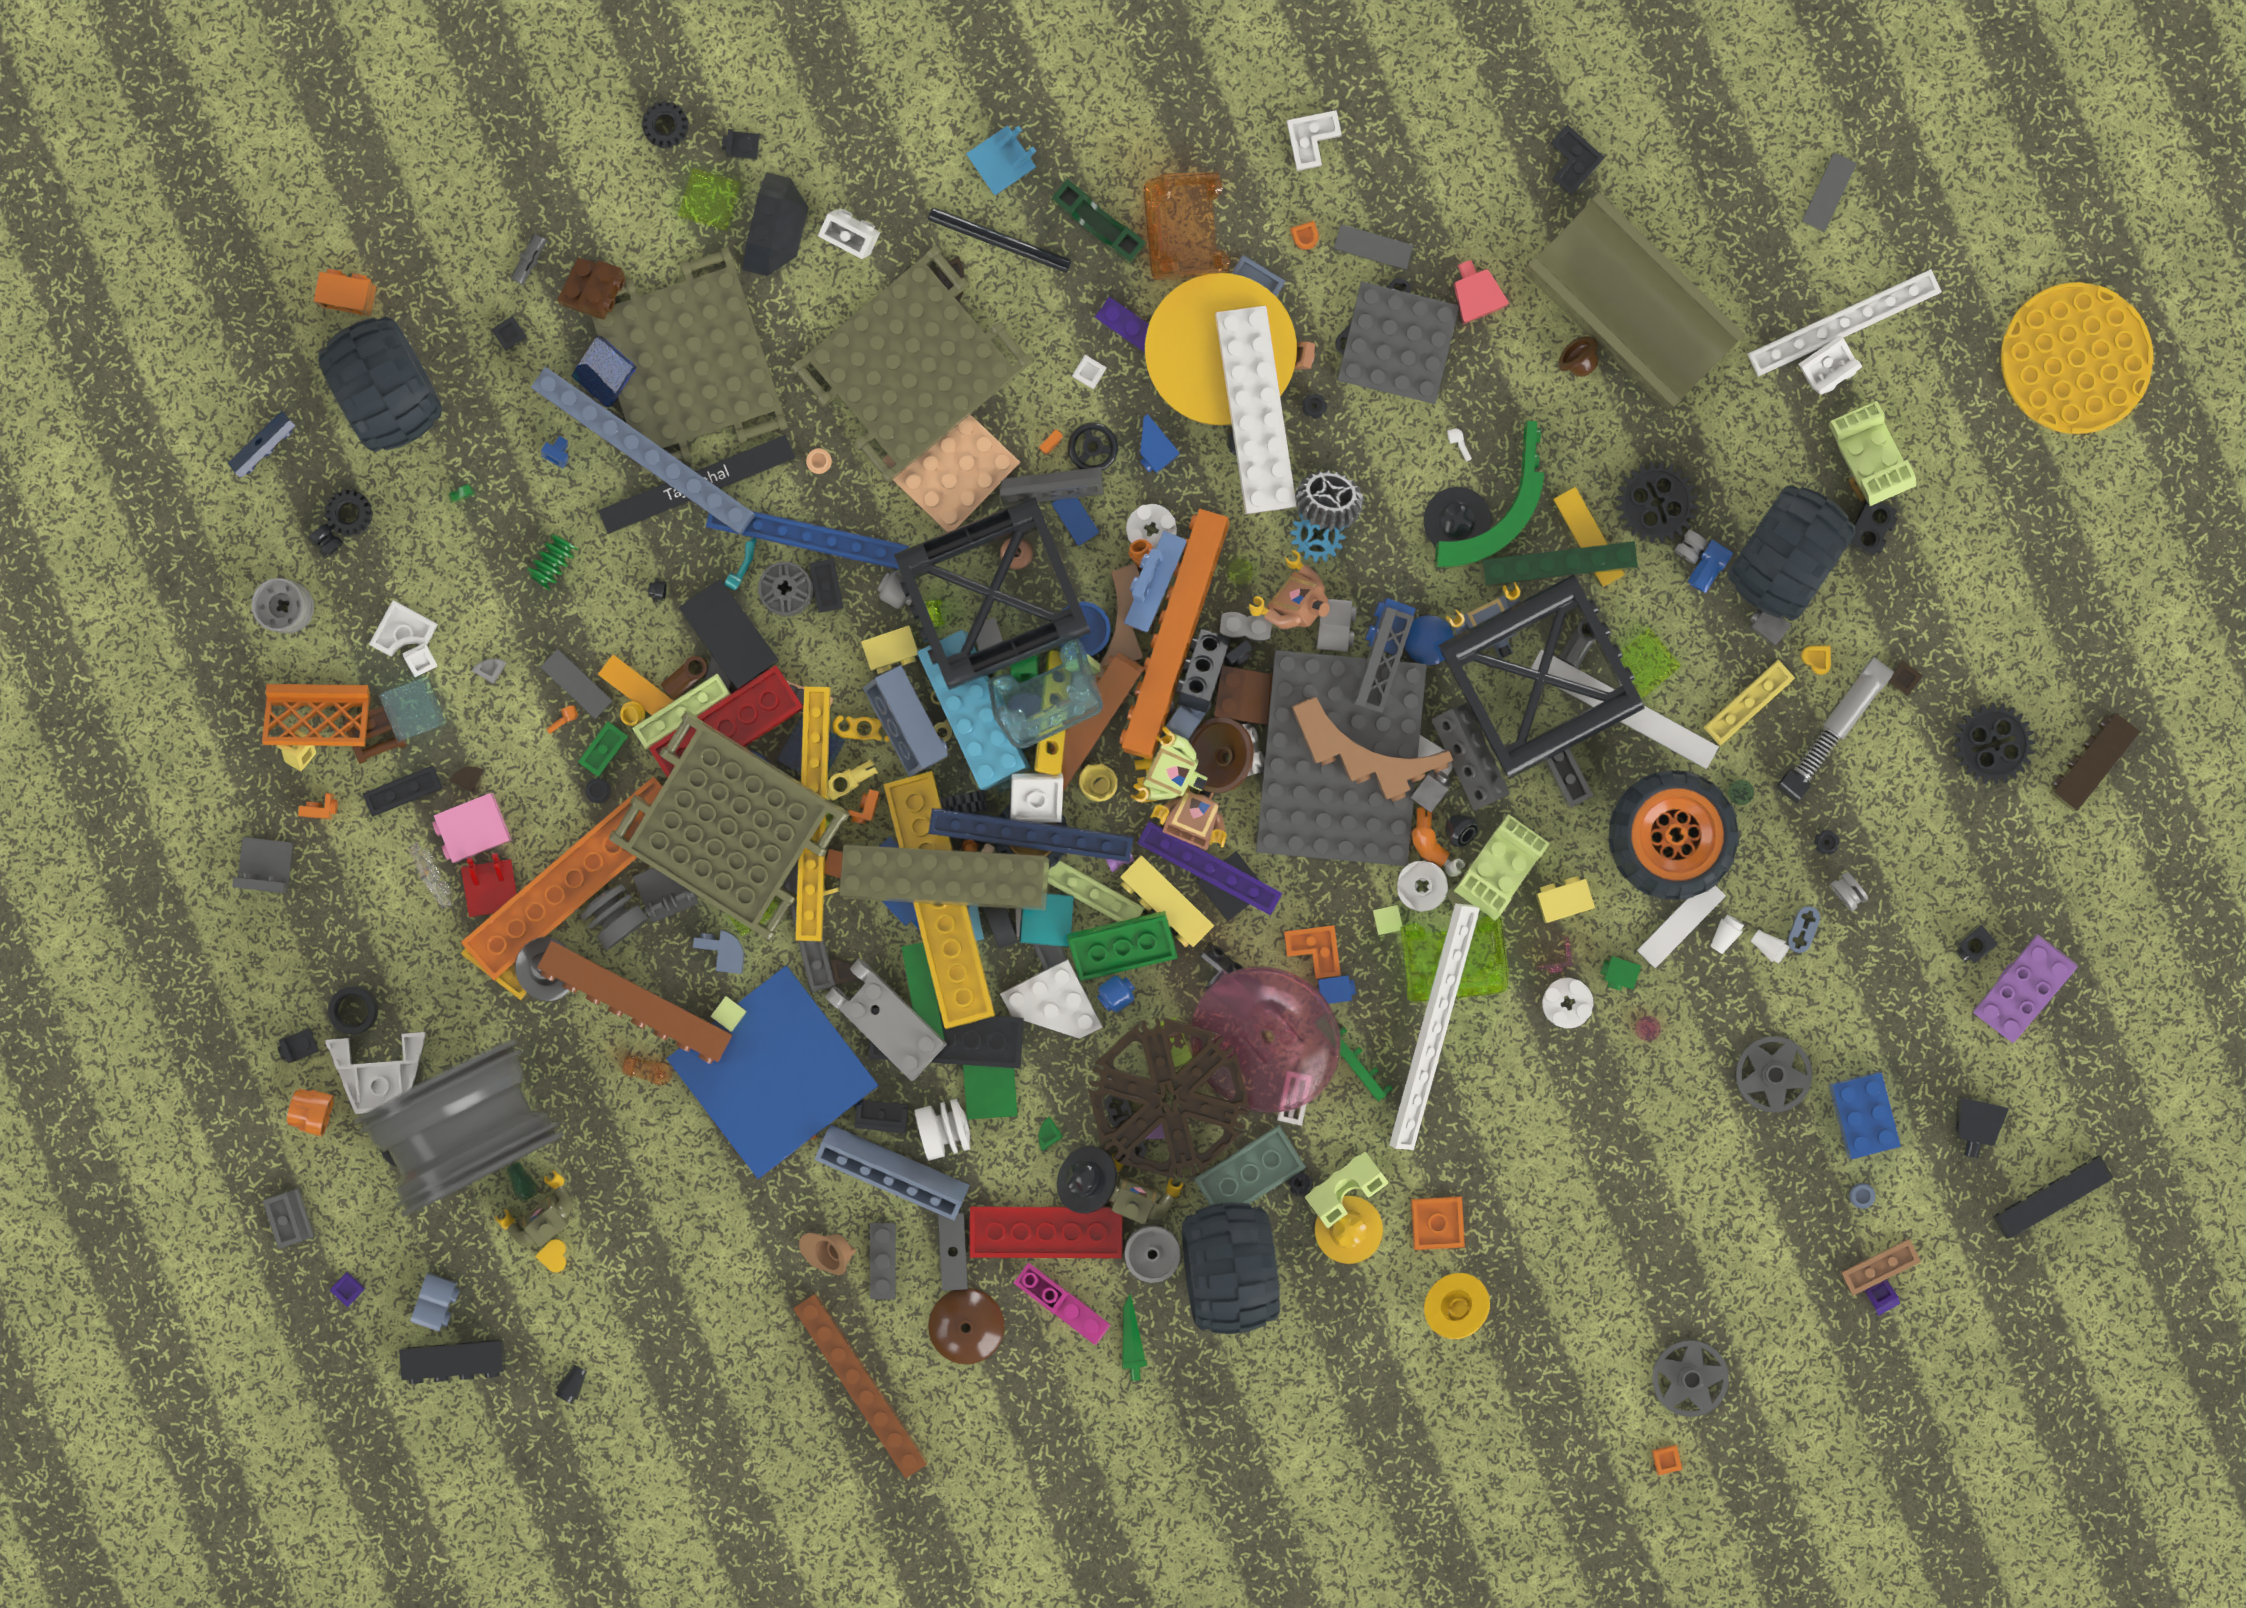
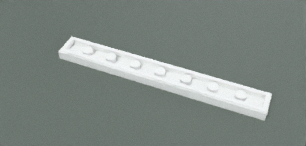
M1930 269L1756 349L1747 355L1757 377L1824 347L1839 336L1844 338L1929 299L1942 291Z
M1540 650L1531 669L1538 670L1544 650ZM1553 656L1548 674L1606 692L1615 690ZM1561 689L1592 707L1604 702ZM1644 706V710L1621 721L1626 726L1705 769L1708 768L1719 746Z

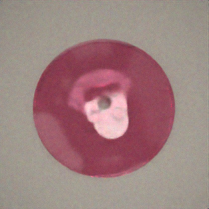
M1263 966L1233 971L1217 980L1205 992L1193 1015L1191 1025L1219 1033L1212 1042H1215L1219 1036L1224 1037V1041L1219 1046L1221 1049L1225 1050L1230 1045L1233 1046L1232 1053L1227 1055V1057L1236 1051L1250 1107L1249 1110L1274 1113L1289 1111L1303 1106L1323 1091L1337 1068L1341 1050V1039L1335 1015L1325 998L1316 988L1291 972ZM1262 1031H1271L1274 1035V1040H1265L1262 1036ZM1191 1036L1193 1055H1195L1202 1048L1203 1043L1201 1039ZM1221 1066L1207 1082L1224 1098L1231 1100L1235 1096L1231 1072L1229 1068Z

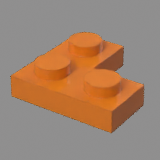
M1335 925L1284 931L1287 957L1312 954L1315 979L1341 976Z

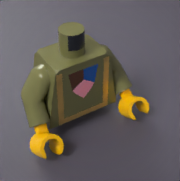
M1112 1155L1117 1169V1183L1113 1195L1109 1199L1111 1210L1141 1224H1146L1150 1219L1159 1220L1164 1218L1173 1204L1174 1198L1180 1196L1183 1182H1181L1179 1187H1174L1172 1185L1174 1178H1170L1166 1194L1119 1174L1118 1172L1121 1171L1124 1164L1117 1162Z
M554 1170V1178L552 1180L547 1176L544 1177V1182L554 1189V1193L518 1220L517 1223H515V1219L506 1209H503L506 1213L503 1219H498L495 1216V1220L503 1229H507V1232L521 1246H529L535 1243L538 1247H541L568 1225L573 1202L565 1186H563L564 1178Z

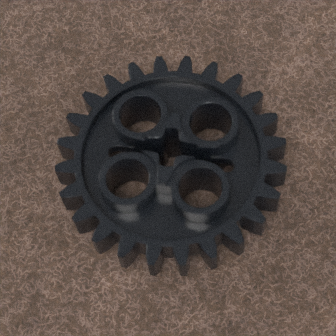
M1650 462L1648 470L1641 464L1639 465L1640 473L1638 474L1632 469L1630 471L1632 479L1627 477L1622 479L1627 486L1618 487V490L1623 493L1622 496L1615 497V500L1622 502V505L1615 508L1617 511H1623L1618 520L1626 519L1627 523L1623 528L1632 527L1631 536L1640 533L1641 542L1646 536L1649 537L1650 544L1654 543L1656 537H1658L1660 544L1664 543L1665 536L1670 541H1673V532L1679 536L1683 535L1680 527L1690 528L1686 520L1695 519V516L1690 513V510L1698 508V506L1691 504V501L1698 498L1697 495H1690V491L1695 486L1686 485L1690 479L1689 476L1683 479L1680 478L1682 474L1681 469L1676 473L1672 472L1673 464L1667 470L1664 469L1663 462L1659 463L1658 468H1655L1653 462ZM1658 480H1665L1669 483V491L1667 493H1661L1657 489ZM1647 482L1651 483L1655 498L1661 499L1663 502L1659 506L1666 518V524L1662 523L1657 506L1652 507L1650 504L1654 499L1647 488ZM1639 489L1645 492V502L1639 503L1635 501L1633 497L1635 490ZM1669 503L1678 505L1679 514L1677 516L1668 514L1667 505ZM1645 513L1655 515L1656 523L1654 526H1648L1644 523L1643 517Z
M1990 703L1989 710H1987L1984 704L1980 705V712L1974 708L1970 709L1972 717L1963 715L1962 718L1966 722L1965 725L1958 723L1956 726L1961 732L1953 734L1955 738L1959 739V742L1952 744V747L1959 748V751L1953 756L1962 758L1958 766H1967L1964 772L1965 775L1974 772V781L1982 776V784H1987L1989 778H1991L1993 785L1998 784L1999 778L2003 783H2008L2007 775L2012 779H2016L2017 774L2015 771L2024 773L2025 769L2022 764H2031V761L2026 756L2035 754L2033 750L2029 749V745L2035 744L2036 741L2029 740L2028 738L2034 731H2026L2025 729L2030 722L2022 723L2020 721L2023 713L2014 716V707H2011L2006 712L2005 704H2000L1998 710L1995 703ZM2000 721L2005 722L2008 726L2005 735L1997 732L1996 726ZM1976 728L1982 730L1984 734L1981 742H1976L1972 738V733ZM2009 736H2015V740L1997 745L1996 751L1994 747L1977 752L1972 751L1973 747L1992 742L1991 737L1994 740H2000ZM2007 745L2015 749V756L2011 760L2007 759L2004 755V748ZM1984 752L1988 753L1991 757V763L1987 767L1983 766L1979 759L1980 755Z

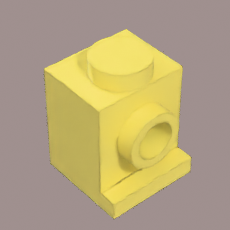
M299 730L294 732L297 737L306 736V734ZM277 745L282 751L285 763L299 771H302L316 754L315 746Z

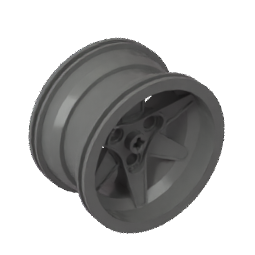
M516 1039L467 1060L353 1120L355 1125L362 1123L364 1128L359 1130L360 1135L367 1132L375 1146L383 1152L389 1150L401 1174L395 1190L401 1200L396 1203V1206L403 1205L406 1209L400 1213L402 1217L564 1136L563 1131L556 1133L554 1130L559 1125L558 1121L551 1124L546 1113L531 1110L519 1086L523 1082V1069L517 1056L523 1052L521 1049L514 1051L513 1047L518 1044Z

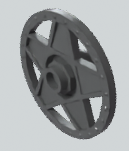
M1777 1036L1764 1037L1751 1043L1742 1052L1736 1066V1082L1741 1095L1753 1107L1766 1112H1783L1798 1105L1808 1093L1812 1082V1068L1808 1056L1795 1042ZM1769 1042L1784 1043L1773 1055L1759 1047V1045ZM1796 1051L1804 1061L1806 1075L1792 1068ZM1748 1056L1755 1071L1742 1080V1067ZM1803 1088L1796 1099L1784 1105L1786 1089ZM1764 1091L1770 1107L1757 1103L1748 1093Z
M1695 1340L1680 1341L1666 1348L1656 1360L1652 1373V1384L1659 1401L1671 1412L1686 1417L1701 1416L1716 1408L1724 1398L1729 1382L1728 1369L1721 1355L1708 1344ZM1687 1346L1681 1362L1665 1359L1674 1350ZM1701 1348L1713 1354L1720 1366L1704 1365ZM1659 1371L1671 1381L1664 1397L1658 1385ZM1723 1380L1720 1393L1711 1402L1708 1386ZM1689 1398L1700 1410L1685 1411L1674 1406Z

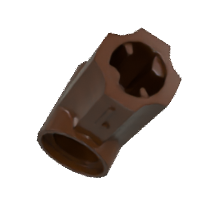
M691 656L660 685L675 701L696 682L706 676L708 664L701 657ZM694 661H700L703 665L702 672L698 675H693L690 672V665Z

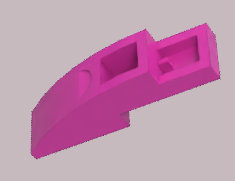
M1030 1263L1026 1265L1014 1281L1016 1286L1094 1345L1098 1344L1111 1326L1110 1323L1095 1313L1093 1309Z

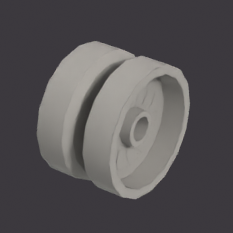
M1157 1225L1142 1226L1134 1231L1127 1240L1124 1251L1126 1265L1130 1272L1139 1280L1149 1283L1161 1282L1172 1276L1180 1260L1179 1243L1175 1236L1165 1227ZM1156 1250L1157 1257L1150 1259L1148 1251Z

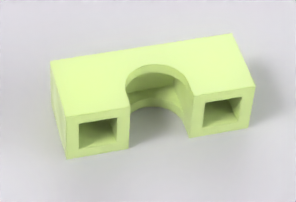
M1364 1152L1354 1157L1344 1168L1334 1172L1320 1186L1314 1187L1305 1196V1199L1325 1226L1329 1228L1348 1214L1342 1204L1343 1197L1348 1191L1360 1189L1369 1198L1387 1185L1388 1181L1368 1154Z

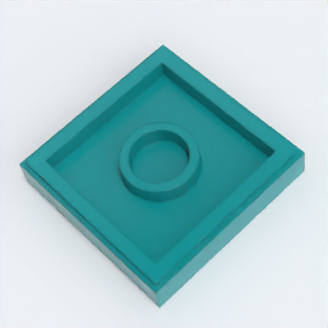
M1047 894L1046 910L1021 909L1019 943L1070 947L1067 934L1071 933L1074 896Z

